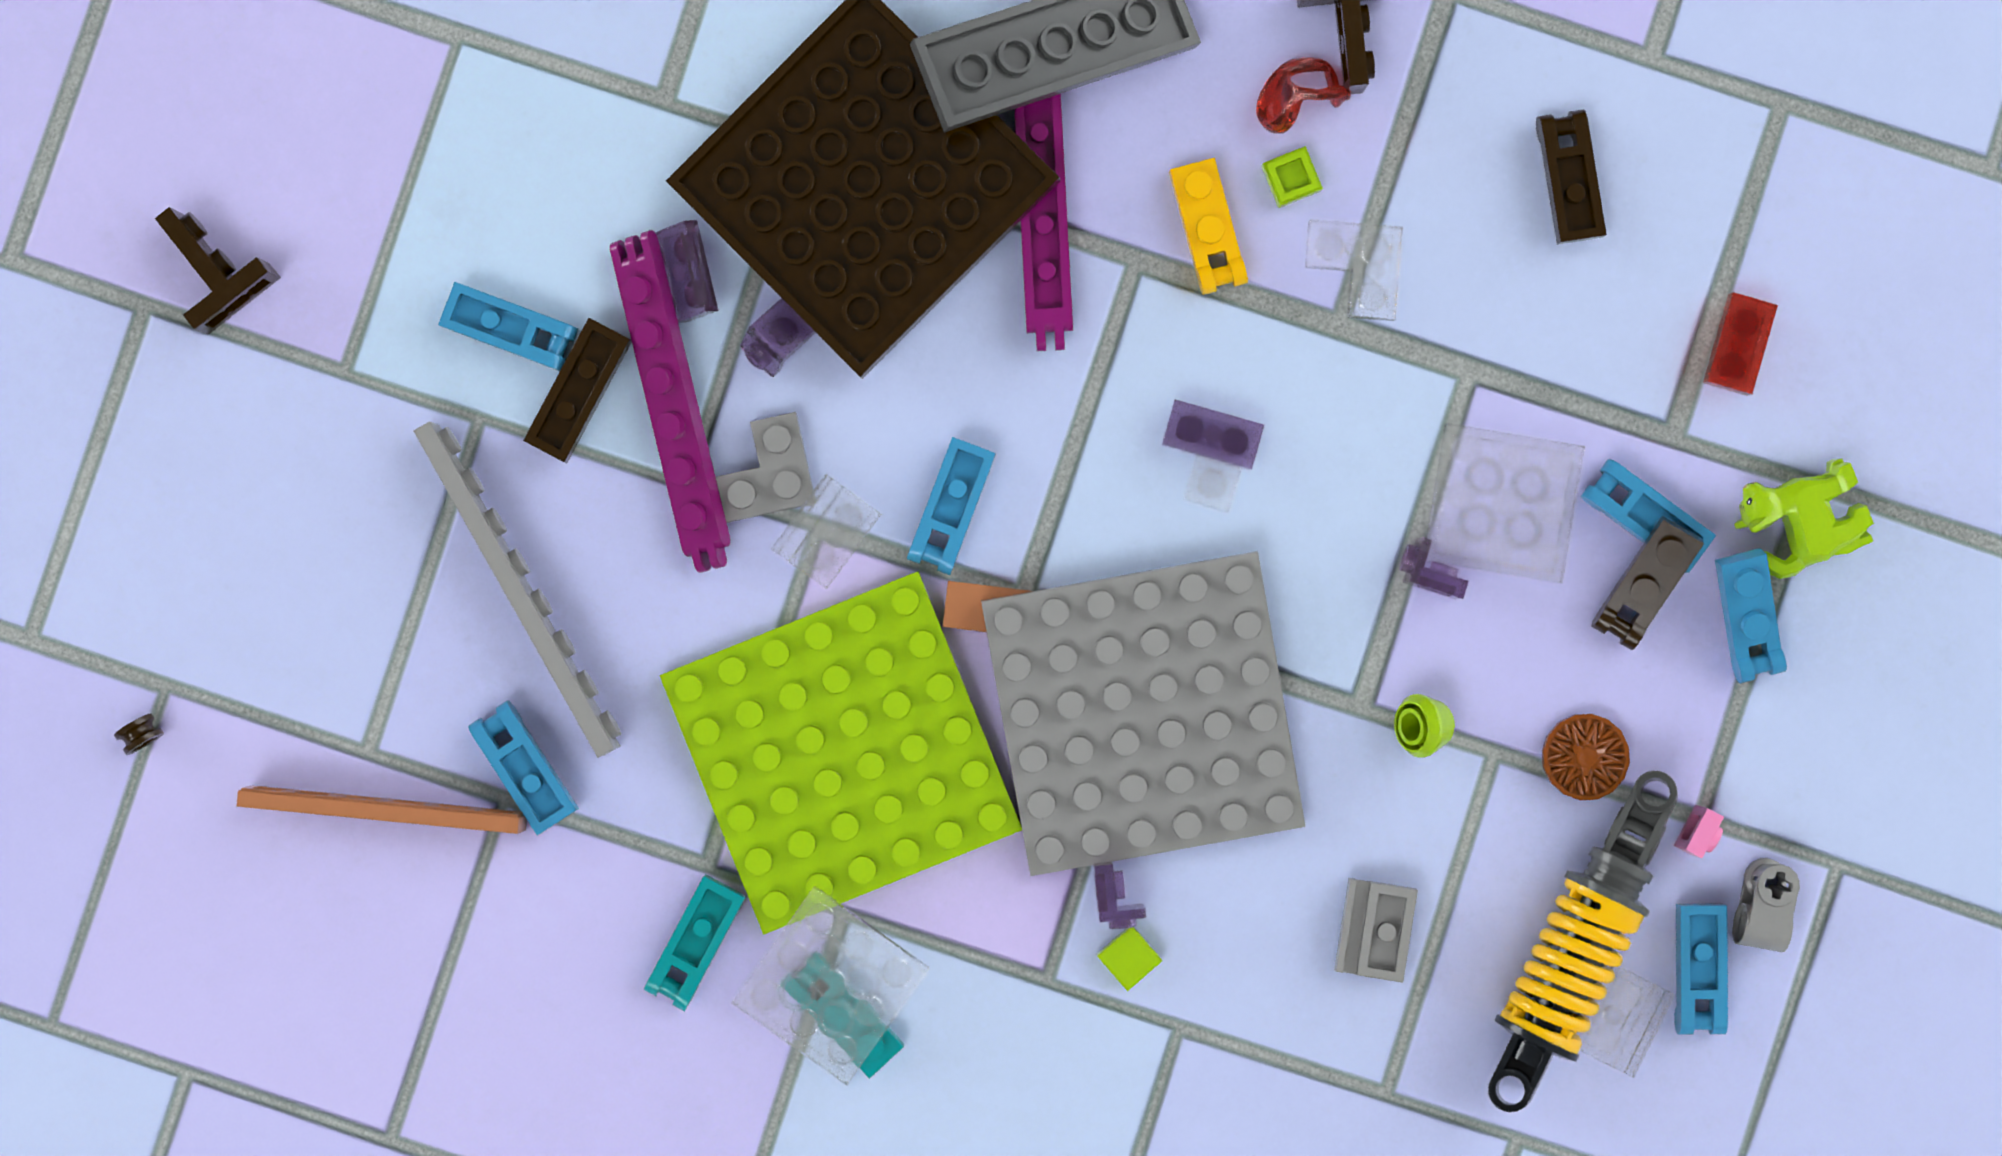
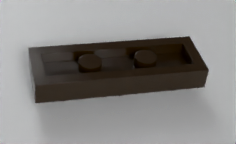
M588 318L523 441L564 463H568L632 341L599 322Z

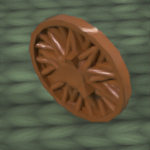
M1594 714L1572 715L1558 722L1547 734L1542 748L1543 769L1549 782L1562 794L1578 800L1600 799L1612 793L1625 779L1630 764L1629 746L1622 731L1610 720Z

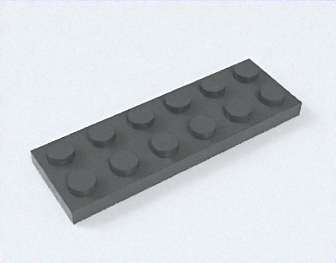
M1032 0L914 38L910 43V47L943 131L947 132L1195 49L1201 41L1184 0Z

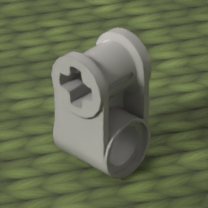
M1759 858L1746 868L1739 906L1733 920L1732 935L1735 944L1777 952H1785L1792 937L1793 916L1800 889L1798 876L1790 867L1779 864L1777 861L1769 858ZM1778 877L1776 885L1765 887L1767 879Z

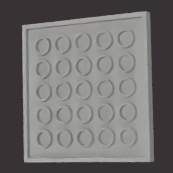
M1257 551L981 600L1030 876L1306 827Z

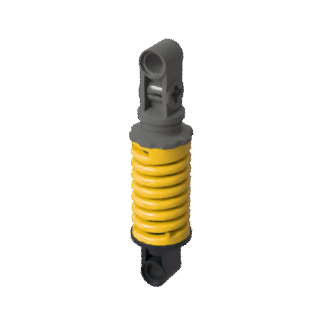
M1649 771L1642 774L1636 780L1624 807L1622 806L1604 842V848L1592 846L1588 854L1592 860L1588 863V868L1585 869L1584 873L1566 872L1564 884L1570 893L1568 896L1559 895L1555 900L1557 907L1565 912V914L1551 912L1548 915L1547 923L1556 930L1550 928L1542 929L1539 933V938L1548 946L1536 944L1531 949L1532 956L1541 963L1533 960L1526 961L1523 970L1533 979L1521 976L1515 982L1517 989L1532 999L1517 991L1511 992L1507 1005L1495 1018V1021L1500 1026L1513 1034L1488 1086L1490 1100L1498 1109L1505 1112H1516L1530 1104L1553 1056L1577 1062L1580 1056L1578 1053L1582 1046V1040L1576 1033H1584L1590 1030L1591 1022L1587 1016H1595L1599 1011V1005L1594 999H1604L1607 995V989L1602 983L1614 981L1615 973L1608 966L1619 967L1623 962L1622 955L1616 950L1626 951L1631 946L1630 939L1623 934L1636 933L1644 917H1647L1650 912L1638 898L1640 896L1639 893L1643 890V885L1646 883L1650 884L1653 875L1645 867L1649 865L1666 830L1665 826L1678 800L1676 784L1668 774L1661 771ZM1660 781L1667 785L1670 790V796L1666 803L1661 806H1650L1644 802L1642 790L1649 782ZM1628 830L1636 835L1645 838L1646 840L1641 841L1631 835L1626 834L1625 831ZM1506 1076H1514L1524 1085V1096L1518 1103L1505 1101L1499 1093V1084Z

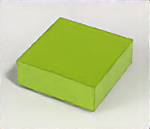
M1306 146L1264 162L1261 165L1278 209L1321 192L1323 189Z
M1132 924L1096 954L1127 991L1163 961Z

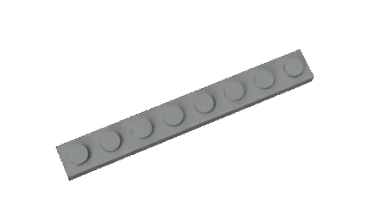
M430 421L413 430L597 758L619 748L620 744L616 737L621 735V731L615 719L608 710L603 713L601 712L593 698L598 694L593 680L586 670L579 672L570 657L575 654V649L570 639L562 629L556 632L547 617L553 613L548 600L540 589L533 591L524 576L530 572L529 567L516 548L510 551L502 537V534L506 533L507 529L494 508L487 510L479 496L480 493L484 492V488L478 476L471 467L466 470L463 468L456 455L461 451L456 437L448 427L441 429L440 425Z

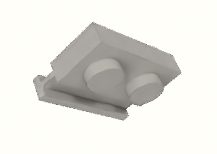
M1348 878L1334 970L1341 973L1346 972L1403 983L1418 890L1410 887Z

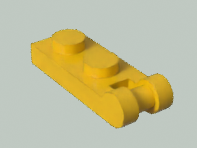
M1215 157L1170 169L1169 176L1202 295L1217 292V286L1232 283L1234 287L1247 284L1248 277L1245 264L1240 254ZM1224 253L1227 265L1212 269L1208 257Z

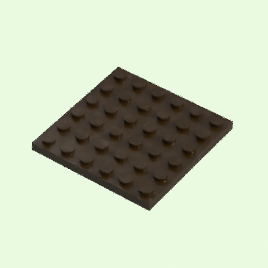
M844 0L666 180L862 379L1061 181L1060 177L997 115L947 132L943 131L910 47L912 40L918 36L881 0Z

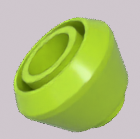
M1422 694L1410 695L1402 701L1396 711L1394 730L1397 740L1414 757L1424 758L1431 756L1451 740L1454 733L1455 720L1450 709L1443 702Z

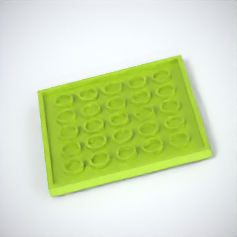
M919 571L659 675L763 935L1022 831V826Z

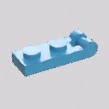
M455 281L438 323L443 328L557 371L561 370L566 361V358L563 356L569 341L574 342L578 332V328ZM540 329L552 334L546 350L534 346Z
M952 437L910 547L907 560L918 564L921 563V560L938 566L937 571L951 575L996 453ZM933 530L950 536L945 549L928 543Z
M1608 459L1600 469L1602 476L1594 486L1588 485L1581 498L1643 543L1662 516L1703 539L1704 545L1685 572L1689 573L1717 535L1625 467L1612 459ZM1617 485L1628 491V494L1620 504L1609 497Z
M1761 548L1716 559L1715 565L1727 640L1736 680L1741 684L1754 680L1755 675L1769 672L1770 675L1785 672L1787 670V663L1781 649L1767 554ZM1761 644L1762 654L1750 657L1748 647Z
M507 700L496 707L497 713L485 721L479 718L470 724L468 728L536 835H540L579 808L524 725L520 714L514 705ZM507 729L513 740L500 747L495 736Z
M1676 904V1008L1674 1012V1025L1678 1035H1693L1695 1030H1708L1710 1035H1724L1727 1033L1728 943L1727 905ZM1695 999H1709L1707 1011H1695Z

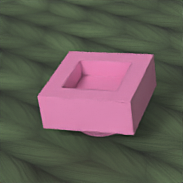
M1695 805L1674 846L1690 855L1703 858L1705 852H1712L1720 841L1723 829L1719 826L1724 817L1708 808Z

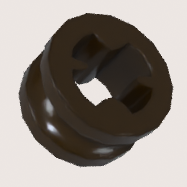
M152 713L130 722L114 734L116 740L125 742L126 746L123 751L126 755L143 749L164 734L161 728L156 729L153 727L152 722L155 718Z

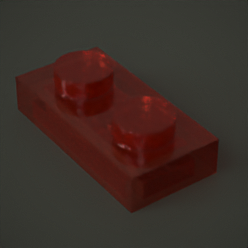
M1735 292L1728 294L1703 380L1704 384L1746 396L1753 394L1778 305Z

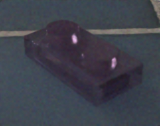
M697 220L682 221L655 232L658 237L678 323L689 322L719 311Z
M1175 399L1161 445L1239 468L1252 470L1264 424Z

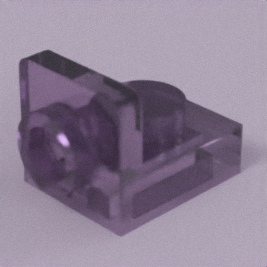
M781 298L748 328L740 347L754 367L764 370L771 377H774L781 370L784 362L816 332Z
M1421 537L1416 539L1414 545L1407 544L1399 567L1400 571L1406 572L1402 583L1452 599L1464 598L1469 581L1457 577L1459 569L1432 561L1430 568L1424 567L1432 544L1431 539Z
M1112 862L1094 863L1093 871L1099 922H1109V929H1124L1137 926L1136 919L1146 918L1144 904L1117 906L1116 899H1125L1123 872L1114 871Z

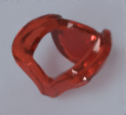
M1314 57L1294 58L1283 63L1269 77L1259 94L1256 115L1258 121L1268 132L1282 134L1294 125L1304 100H1330L1333 107L1337 108L1344 101L1350 99L1352 92L1349 88L1339 85L1336 72L1327 61ZM1324 71L1328 87L1323 89L1300 87L1291 81V77L1303 72Z

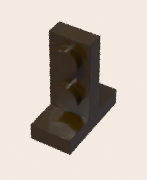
M1297 0L1298 8L1335 5L1344 95L1363 93L1369 85V79H1374L1375 77L1372 50L1365 51L1364 33H1369L1370 16L1367 4L1360 5V1L1366 0Z
M168 207L154 218L212 291L183 314L196 331L209 335L281 278L270 263L258 257L232 276L231 274L236 271L235 266L220 249L217 248L212 251L203 239L208 234L206 229L190 212L184 215Z

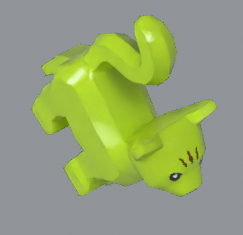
M1840 458L1828 461L1826 463V472L1812 477L1792 478L1776 488L1764 487L1758 482L1746 484L1743 487V500L1739 505L1742 519L1734 523L1735 529L1749 528L1751 532L1757 533L1768 528L1780 518L1782 519L1791 555L1786 560H1782L1768 551L1764 552L1767 554L1770 575L1783 579L1796 576L1806 567L1827 561L1833 555L1849 554L1873 542L1872 535L1866 530L1874 522L1867 505L1862 503L1848 507L1845 516L1841 518L1834 517L1829 501L1849 491L1858 483L1852 464L1844 462Z

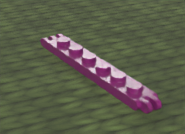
M1061 94L1015 109L1016 134L1061 180L1021 220L1026 333H1036L1037 352L1046 351L1045 333L1054 332L1055 351L1065 350L1064 332L1073 331Z
M653 230L641 233L640 238L634 235L626 238L625 243L622 240L611 243L610 254L681 548L686 557L692 556L696 571L702 573L709 571L711 566L714 569L726 566L727 557L724 547L730 545V535L658 237Z

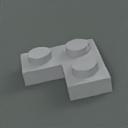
M793 412L750 422L760 467L716 477L726 522L729 523L816 504L797 413Z

